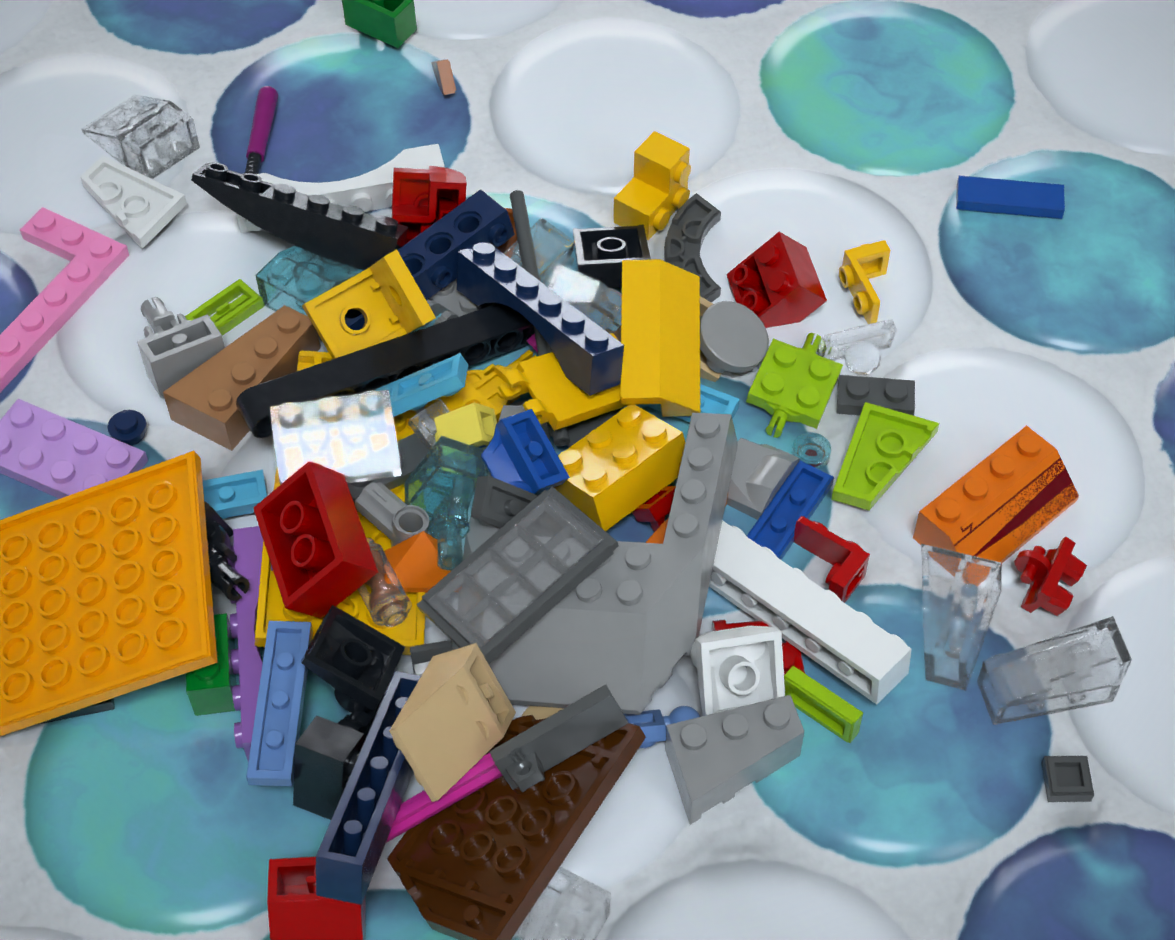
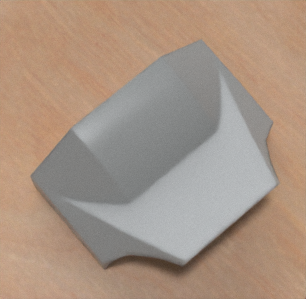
M740 438L728 490L727 505L758 520L800 458L770 445L757 444Z

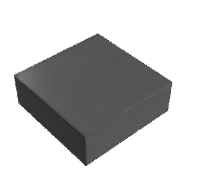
M1044 756L1041 764L1048 802L1092 801L1094 790L1087 756Z

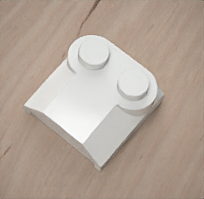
M745 626L707 632L695 639L691 648V660L698 672L702 716L785 696L782 632L778 628Z

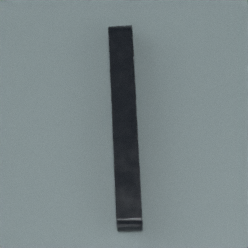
M497 303L246 389L238 396L236 406L253 436L257 438L269 437L369 402L377 388L459 353L464 357L468 366L528 346L527 340L534 334V328L522 314L509 306Z

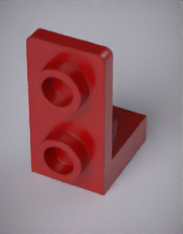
M800 516L795 525L794 543L833 565L825 583L829 585L828 590L834 592L845 603L865 577L870 554L865 552L855 542L846 541L830 532L823 524L816 521L812 522L804 516Z

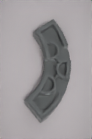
M696 193L679 208L672 219L667 237H665L664 261L700 276V296L709 302H713L720 297L721 287L713 281L705 270L700 258V249L707 233L721 220V211Z

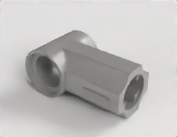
M371 482L363 488L362 493L355 500L356 510L391 539V547L422 531L428 533L430 520L426 511L419 506L407 505L381 482Z

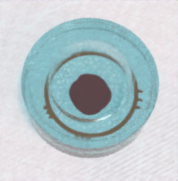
M804 433L794 440L792 455L821 470L829 463L831 445L824 436L818 433Z

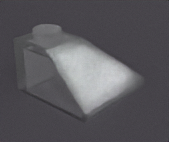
M560 264L555 265L546 286L609 334L614 333L621 326L622 294L615 289L609 288L599 280Z

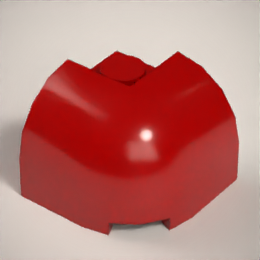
M429 166V169H393L391 218L397 220L398 224L409 227L405 244L466 200L467 182L463 173L438 166Z

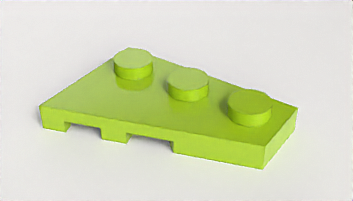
M865 402L835 483L832 500L870 511L936 435L940 423Z

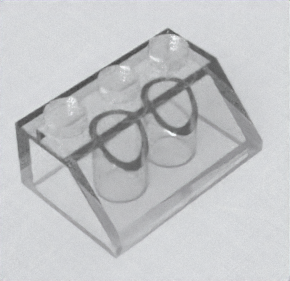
M389 390L366 391L361 394L340 397L329 396L319 400L298 403L287 402L282 405L270 406L272 434L280 485L308 461L343 473L347 483L402 475Z

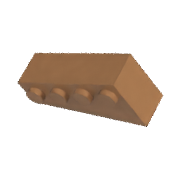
M284 305L166 389L163 395L171 420L233 451L250 431L236 406L238 396L250 387L296 372L300 351L318 352L321 348L318 333L309 317Z

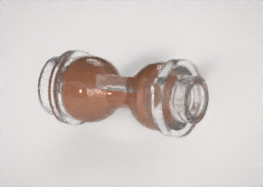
M366 538L378 573L358 588V591L371 614L373 622L376 625L393 627L402 623L407 618L412 603L397 578L382 546L375 543L373 539ZM385 574H387L391 584L385 581ZM365 585L371 588V594H369Z

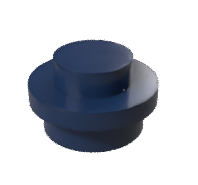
M123 410L111 417L107 428L111 438L133 446L144 438L147 423L145 417L136 410Z

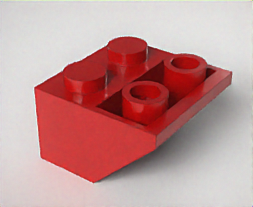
M780 231L726 274L736 303L752 310L761 319L765 328L801 322L827 301L807 247Z
M316 856L269 859L267 905L270 940H365L366 895L362 905L317 896Z

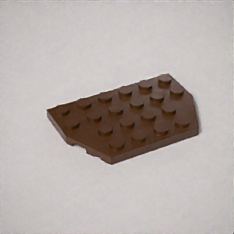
M528 715L512 720L504 737L491 750L545 719L536 720L533 715ZM630 723L626 724L545 771V780L538 782L524 792H521L518 787L512 790L504 776H501L406 831L387 860L401 879L405 889L432 930L458 940H511L645 740L646 736L640 726Z

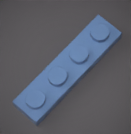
M268 622L246 775L249 785L293 787L295 743L300 735L308 668L301 663V660L312 641L313 628L311 622Z

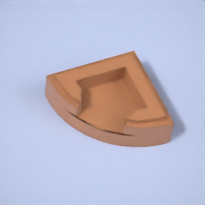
M443 59L431 62L442 94L455 93L456 86L450 61Z

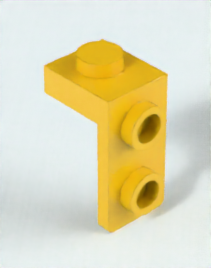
M885 240L845 250L843 264L839 268L841 284L844 288L850 290L857 313L863 314L869 326L877 324L880 299L868 279L887 273L891 250Z

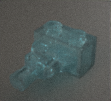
M441 436L405 481V503L407 505L419 506L426 511L430 520V535L437 539V565L444 570H453L463 561L462 539L470 531L468 509L472 496L475 494L477 477L488 476V469L485 468V463L481 457L483 449Z

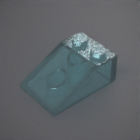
M293 246L279 252L255 276L264 306L276 312L286 305L307 315L302 307L303 304L364 270Z

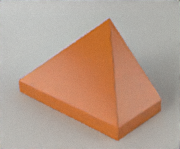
M425 531L379 553V560L383 566L380 576L386 587L396 592L427 593L461 563L460 554ZM462 586L459 589H457L454 593H459L462 589Z

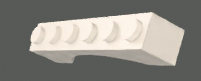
M439 144L404 149L394 159L381 167L363 175L341 181L311 183L282 179L267 173L255 175L260 176L262 181L275 185L287 184L294 187L297 192L309 196L322 195L327 197L331 203L341 206H356L367 212L392 207L394 168L429 169V166H445ZM237 214L241 233L263 230Z

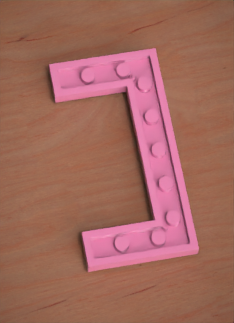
M44 207L20 229L24 240L69 260L70 263L0 334V393L129 256L126 245Z

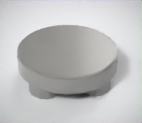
M731 301L717 302L711 305L700 317V349L707 358L708 367L714 372H747L755 368L765 357L769 347L767 330L761 319L746 306Z

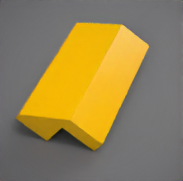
M661 259L622 260L621 343L624 344L621 372V404H661L662 417L692 416V413H701L700 276Z

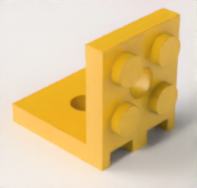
M397 249L382 257L366 270L302 305L332 359L406 335L436 318ZM355 309L363 314L365 323L362 329L352 330L346 325L345 314L348 310Z

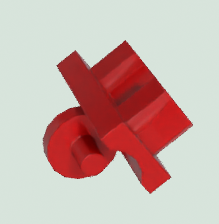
M1064 537L1057 549H1048L1046 551L1041 546H1035L1033 551L1023 550L1019 552L1015 560V566L1022 573L1021 581L1031 584L1021 605L1023 609L1032 613L1037 608L1042 607L1058 616L1069 608L1074 596L1071 592L1058 585V582L1062 580L1069 586H1073L1083 576L1087 567L1085 563L1071 554L1076 544L1074 541Z

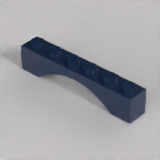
M477 243L473 247L458 251L456 289L477 306L485 303H500L522 314L547 341L558 359L565 376L589 396L620 385L624 344L491 243Z

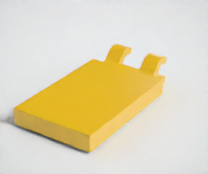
M553 352L519 362L516 369L509 370L503 374L507 383L498 387L505 400H512L529 392L533 399L523 404L526 411L532 409L539 423L549 422L554 431L628 406L621 404V382L620 385L589 396L565 376Z

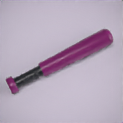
M264 86L258 91L246 154L248 160L245 173L259 174L261 162L264 161L278 101V92L271 86Z

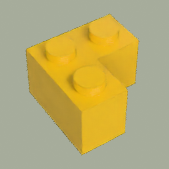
M653 131L634 151V177L614 197V223L621 227L644 224L648 241L658 230H663L670 216L690 196V190L688 189V177L691 172V165L689 164L690 148Z

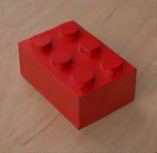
M308 461L253 508L286 609L321 619L327 614L332 605L336 607L378 573L343 473Z

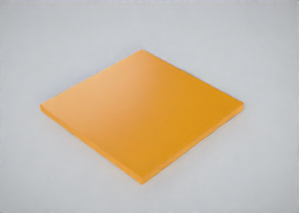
M195 451L0 520V736L218 663L201 458Z

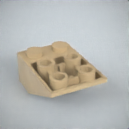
M477 643L432 657L389 731L393 736L396 747L402 751L414 771L417 782L423 786L430 800L435 802L504 737L516 711Z

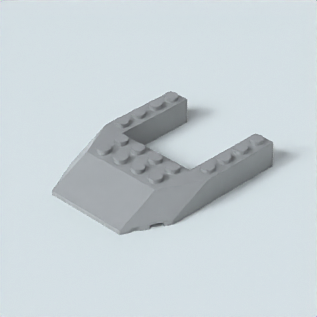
M503 405L499 421L526 410L523 406ZM692 413L663 544L617 541L619 546L613 551V555L489 664L511 704L565 708L606 684L623 714L640 715L652 701L654 692L662 688L672 676L671 670L684 654L688 656L691 653L692 645L700 633L738 446L731 414ZM543 423L541 426L549 439L550 434L547 425ZM485 465L483 476H491ZM470 516L465 535L463 560L500 528ZM518 536L500 554L518 569L538 551L521 536ZM535 536L544 545L554 538ZM566 538L552 552L571 568L590 549L578 539ZM543 558L525 574L543 592L563 575L546 558ZM492 559L472 577L491 593L510 574ZM518 582L498 598L515 616L536 599ZM466 583L462 585V589L459 592L457 612L462 617L483 600ZM489 606L470 624L485 639L490 640L508 622Z

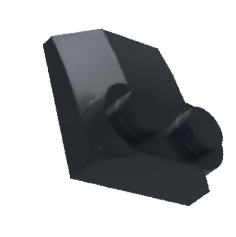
M644 224L605 228H573L577 282L589 291H601L605 288H622V260H651Z
M332 605L316 631L301 663L335 688V698L345 710L351 713L355 711L368 713L371 710L374 711L382 700L405 646Z

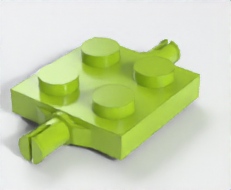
M809 333L802 348H797L774 338L768 348L748 392L746 402L763 408L772 415L766 427V432L770 436L777 425L773 437H780L786 421L800 422L815 429L818 428L843 367V364L816 354L822 343V338L818 334L813 345L811 344L815 333Z

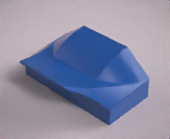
M532 409L501 419L496 424L492 440L481 453V457L493 478L533 494L542 492L545 489L548 490L552 486L562 485L570 478Z

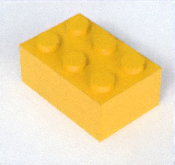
M628 405L558 455L570 478L562 485L554 488L604 531H607L678 478L685 447L683 432L636 405Z

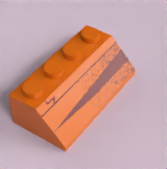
M1026 425L919 511L913 539L968 586L973 588L1078 500L1079 494L1057 449Z

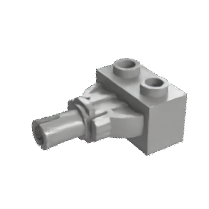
M153 297L151 299L156 308L154 309L147 299L141 305V312L150 323L154 333L149 325L146 326L143 330L145 339L137 341L146 374L161 397L166 389L223 350L225 346L221 333L208 314L190 321L180 313L177 314L178 324L173 312L167 311L163 301L158 297Z

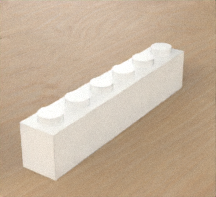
M722 520L709 583L710 588L757 621H762L769 627H776L781 630L782 638L876 705L909 673L912 649L899 636L889 634L873 623L871 618L865 613L855 611L842 602L834 592L823 589L808 579L803 571L798 568H792L777 558L772 550L767 547H761L749 539L741 529L736 526H730Z

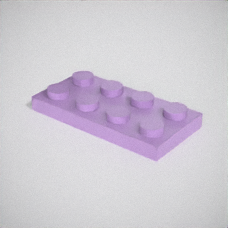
M20 399L16 400L0 420V473L59 499L141 470L148 462L145 451Z

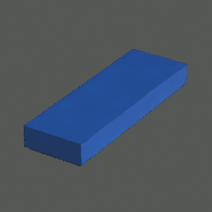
M959 175L957 180L956 209L1062 219L1065 211L1064 185Z
M799 460L747 537L761 547L769 548L777 558L782 560L794 542L796 521L800 516L810 519L832 487L834 477Z

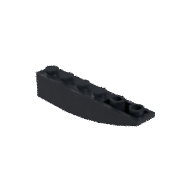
M215 162L206 163L192 174L191 181L254 225L311 253L361 270H366L382 257L396 249L399 250L406 242L409 227L398 224V221L394 218L387 216L376 217L364 213L361 208L356 206H341L331 203L327 197L322 195L309 196L297 192L290 185L268 183L262 181V178L258 175L251 173L240 174L228 170V167L224 164Z

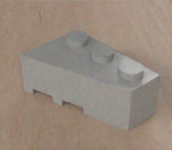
M791 695L666 725L665 751L690 825L699 820L701 814L720 802L724 804L734 798L735 793L754 781L758 783L800 756L804 729Z

